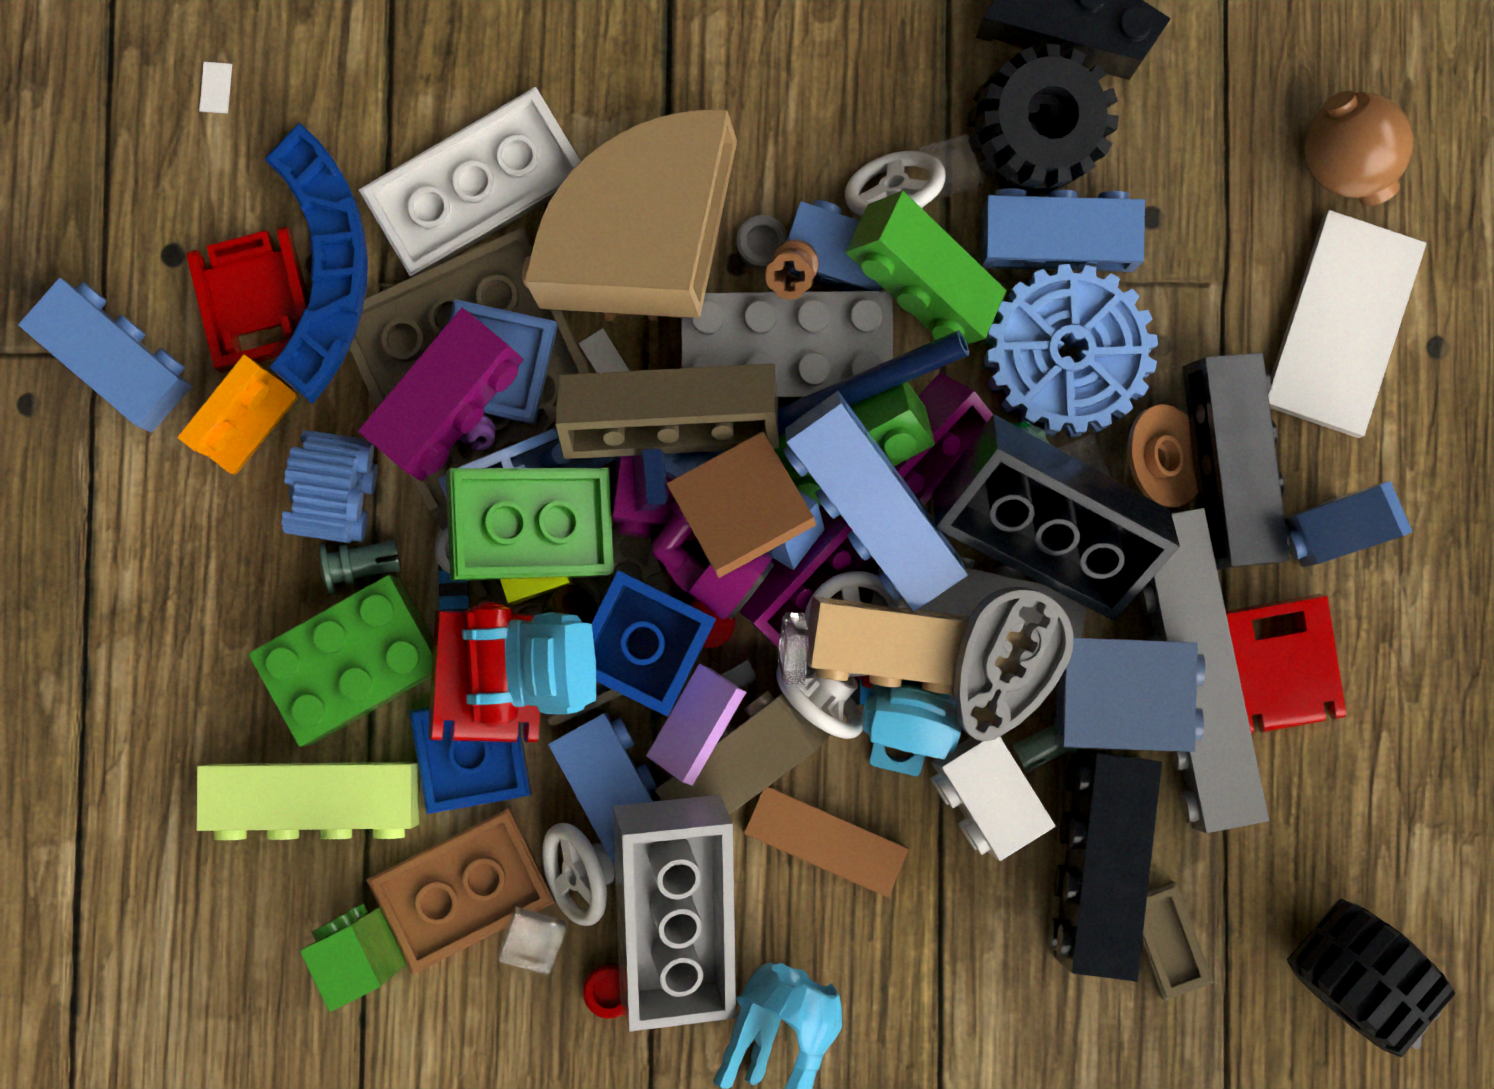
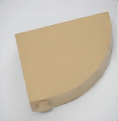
M727 110L680 112L641 123L602 144L571 171L550 200L541 219L532 254L527 256L523 263V283L526 288H529L539 309L700 318L737 145V139Z

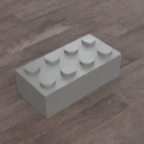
M887 291L804 292L800 298L791 300L780 298L775 292L705 293L700 318L682 317V368L775 363L778 405H787L893 359L892 296Z
M713 795L613 806L620 1000L629 1032L736 1018L733 822L721 796Z

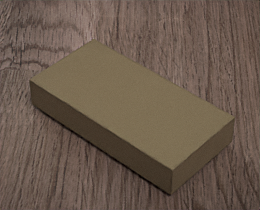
M1170 881L1149 889L1142 949L1160 997L1166 1001L1214 983L1177 882Z

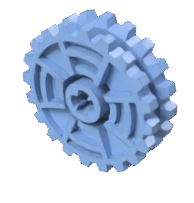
M1070 264L1059 265L1052 276H1049L1044 269L1034 272L1032 279L1028 281V286L1022 282L1016 284L1007 296L1009 302H1001L994 318L997 324L991 325L983 342L992 347V349L987 350L986 355L982 358L983 368L993 370L994 376L987 383L991 393L1002 392L1005 397L1000 407L1006 413L1017 410L1021 414L1020 423L1025 421L1030 425L1034 423L1042 425L1046 436L1054 437L1061 429H1065L1069 438L1080 437L1082 433L1087 431L1088 426L1094 433L1104 430L1106 426L1112 424L1111 417L1118 421L1133 409L1131 401L1136 402L1139 397L1144 396L1149 388L1142 379L1148 378L1149 374L1155 372L1157 361L1150 358L1149 353L1151 349L1158 346L1157 335L1149 334L1146 330V325L1153 320L1149 310L1138 311L1135 303L1140 296L1134 289L1122 292L1118 288L1119 277L1111 273L1105 279L1098 278L1096 276V267L1085 265L1080 273H1073ZM1064 342L1068 348L1078 347L1080 353L1074 361L1070 356L1061 358L1058 351L1064 345Z

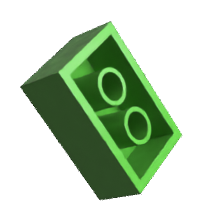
M387 575L248 653L298 746L303 747L318 743L431 679L434 639L401 579Z

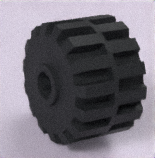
M1046 44L1036 53L1033 47L1020 51L1010 61L1007 60L979 87L973 98L977 105L968 112L967 126L975 127L976 134L968 139L971 153L982 150L987 160L981 163L979 167L987 176L994 171L1002 175L999 186L1005 189L1016 188L1019 185L1024 186L1026 194L1037 195L1046 189L1050 191L1057 190L1096 167L1094 162L1103 158L1108 153L1113 143L1108 141L1106 137L1118 129L1119 116L1108 114L1107 108L1118 100L1114 87L1105 91L1101 88L1098 81L1107 74L1099 64H1096L1090 70L1082 66L1086 54L1073 48L1064 57L1060 56V45ZM1032 116L1037 117L1038 125L1044 126V131L1040 134L1037 132V125L1029 121Z
M1343 899L1337 900L1287 958V962L1296 977L1326 1006L1374 1045L1399 1057H1402L1455 996V992L1445 975L1414 943L1370 911Z

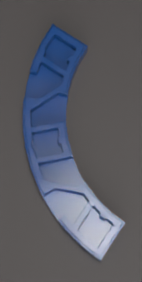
M299 122L264 160L290 187L308 222L311 234V279L313 284L307 309L303 310L293 335L270 368L313 404L331 382L344 361L355 337L363 311L367 288L368 255L360 211L350 186L330 154L318 139Z

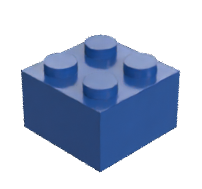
M618 570L591 623L596 658V682L665 716H669L716 622V618Z

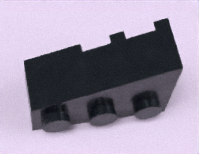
M994 0L981 21L976 38L989 42L995 39L1022 47V51L1033 47L1035 53L1046 44L1060 45V56L1063 57L1074 48L1086 54L1082 66L1091 69L1096 64H1099L1106 74L1130 80L1171 18L1143 0Z

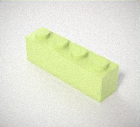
M418 762L234 763L197 766V831H214V840L247 839V830H267V839L269 840L298 839L299 830H320V839L352 838V829H373V838L396 839L405 837V829H411L420 825V772Z

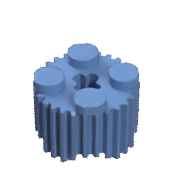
M303 430L302 435H300L303 448L295 446L290 448V455L287 459L284 484H289V501L293 503V512L282 511V530L286 534L345 543H350V541L362 542L368 523V512L362 510L364 493L374 494L378 475V464L372 463L374 445L362 438Z

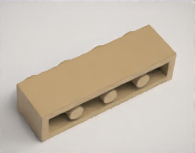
M812 596L803 660L811 668L817 669L816 676L825 679L847 681L849 673L870 675L869 683L875 685L901 687L902 679L922 682L921 689L926 691L953 694L955 663L960 641L970 616L925 610L914 612L910 608ZM1025 625L1019 633L1010 631L1007 635L1006 640L1013 645L1012 651L1008 658L999 656L995 662V666L1002 670L1001 679L1006 672L1015 674L1018 670L1019 664L1013 660L1015 650L1018 647L1027 649L1030 645L1031 639L1024 635L1027 627Z

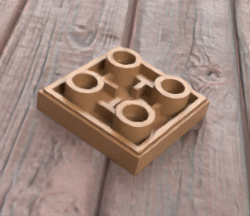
M763 431L666 483L718 578L817 525L810 509Z

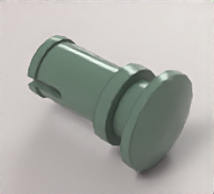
M395 539L351 549L348 548L347 544L339 545V551L328 553L325 543L320 544L318 556L319 570L329 594H336L335 583L346 581L347 586L355 585V579L395 571L396 573L401 572L399 556L377 560L380 557L397 554Z
M1056 717L1053 718L1054 724L1018 742L1012 743L1027 774L1067 752H1070L1071 756L1079 753L1078 747L1055 745Z

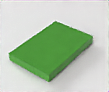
M450 468L446 471L450 580L609 577L614 575L609 468Z

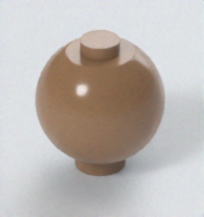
M1352 91L1337 93L1324 103L1323 108L1316 114L1308 128L1305 139V158L1308 168L1322 187L1336 195L1358 198L1364 206H1374L1386 202L1399 191L1400 184L1398 179L1405 172L1412 156L1414 139L1411 124L1403 110L1396 103L1382 95L1369 92L1354 93Z

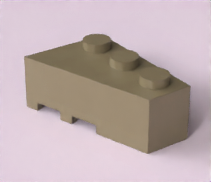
M767 691L743 709L748 717L734 729L728 723L693 786L681 782L664 769L663 772L669 779L659 786L655 792L662 801L720 795L730 815L813 754L831 734L816 727L803 717L782 692L773 698L769 691Z

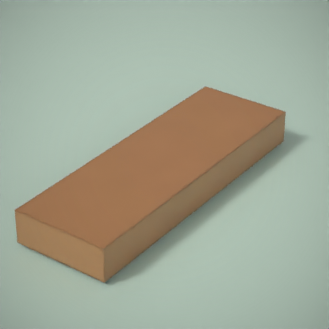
M769 786L761 791L744 831V834L888 898L909 851L908 847Z

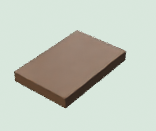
M510 807L367 879L412 975L556 902Z

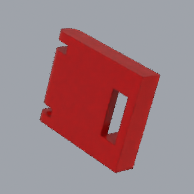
M288 226L277 229L281 251H275L272 237L266 230L207 245L210 263L214 267L206 270L204 259L198 249L186 253L215 370L221 373L232 370L244 354L257 363L276 359L293 335L303 310L308 307L309 298L293 235ZM282 326L284 335L287 338L286 340L242 351L239 337Z
M1315 594L1226 611L1251 735L1254 733L1252 715H1257L1259 731L1262 733L1323 722L1326 720L1324 702L1327 704L1328 713L1332 719L1346 717L1345 700L1328 596ZM1293 613L1295 628L1303 630L1255 639L1252 620Z
M435 610L428 724L429 740H442L444 720H451V741L516 742L519 722H524V741L537 743L540 726V712L537 706L526 705L519 707L518 717L509 724L500 727H487L486 725H480L478 722H472L471 704H466V694L469 693L467 645L465 640L462 639V630L466 628L465 611ZM512 613L514 620L532 622L534 615H537Z

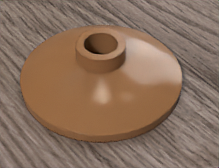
M1160 404L1146 408L1134 420L1128 437L1127 452L1132 476L1140 491L1147 498L1166 508L1184 506L1198 493L1189 418L1181 410L1171 405Z

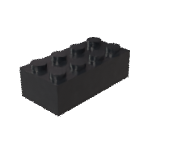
M994 414L932 492L935 529L1113 621L1116 620L1180 547L1170 509Z
M1078 749L1077 760H1069L1066 772V790L1072 791L1073 795L1071 812L1063 813L1060 824V843L1067 844L1065 864L1057 865L1054 876V896L1061 897L1059 916L1058 918L1052 917L1049 923L1048 949L1055 950L1054 958L1072 974L1138 982L1162 762L1135 756Z

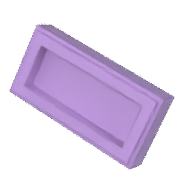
M699 663L646 756L681 782L693 786L746 692L711 668Z

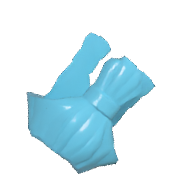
M780 962L777 964L766 963L753 973L744 991L736 998L741 1008L733 1024L730 1043L727 1045L722 1057L723 1063L713 1080L714 1084L722 1089H729L733 1086L745 1051L753 1040H755L756 1044H754L752 1049V1060L749 1064L745 1081L751 1085H756L762 1081L766 1072L772 1044L782 1019L795 1031L799 1045L795 1067L785 1089H813L816 1073L820 1068L824 1053L835 1041L842 1029L840 995L832 983L824 986L814 982L803 969L790 968Z

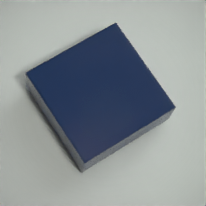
M661 449L642 450L632 458L637 512L655 511L668 501L664 452Z

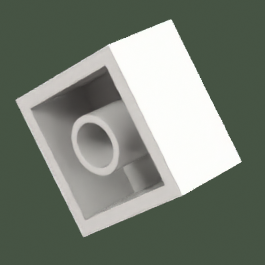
M971 737L959 744L954 752L948 753L945 760L937 758L931 762L937 771V774L930 778L934 787L946 805L949 804L952 808L959 807L965 819L960 821L958 825L973 849H977L981 855L988 852L999 861H1002L1056 827L1001 737L991 741H981Z

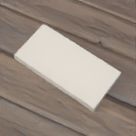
M534 87L360 188L359 191L409 276L412 278L446 262L550 201L562 182L581 161L539 91Z
M1331 210L1324 213L1270 376L1271 389L1268 396L1271 409L1356 438L1365 436L1427 244L1426 242Z

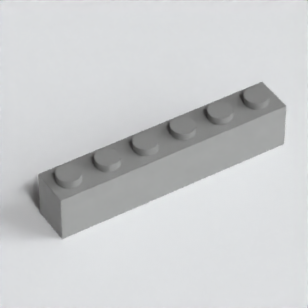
M1201 508L1172 514L1180 547L1139 592L1138 599L1144 616L1150 615L1154 636H1150L1148 641L1198 642V654H1203L1205 658V680L1202 686H1197L1196 708H1202L1204 714L1203 737L1201 740H1196L1195 752L1170 751L1175 769L1177 771L1182 770L1186 791L1180 792L1182 812L1187 823L1193 822L1194 829L1204 833L1268 822V812L1205 510Z

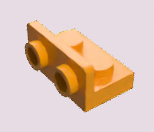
M244 354L177 438L193 451L211 458L228 473L236 475L296 402L298 395L268 370Z

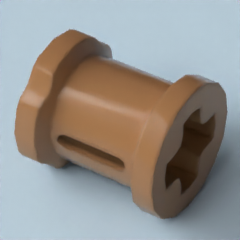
M794 239L784 242L777 248L773 254L772 261L767 266L765 278L768 287L780 298L788 300L800 298L811 287L813 278L818 272V255L814 248L805 241ZM786 261L794 262L795 270L801 271L799 277H791L790 269L784 267Z

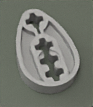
M1026 587L1003 588L985 597L970 615L960 641L955 663L953 693L957 721L961 728L973 738L981 741L995 740L1021 724L1041 705L1066 669L1073 652V629L1066 612L1051 597ZM1036 601H1038L1036 610L1043 615L1042 620L1039 624L1030 622L1027 625L1024 635L1031 639L1030 645L1027 649L1018 647L1013 654V660L1019 664L1018 670L1015 674L1006 672L1001 679L1002 670L995 666V662L999 656L1008 658L1012 651L1013 645L1006 640L1007 635L1010 631L1019 633L1022 630L1025 620L1019 616L1021 608L1023 606L1032 608ZM988 701H991L989 709L995 713L994 720L991 723L982 721L977 728L978 720L971 715L975 706L984 708Z

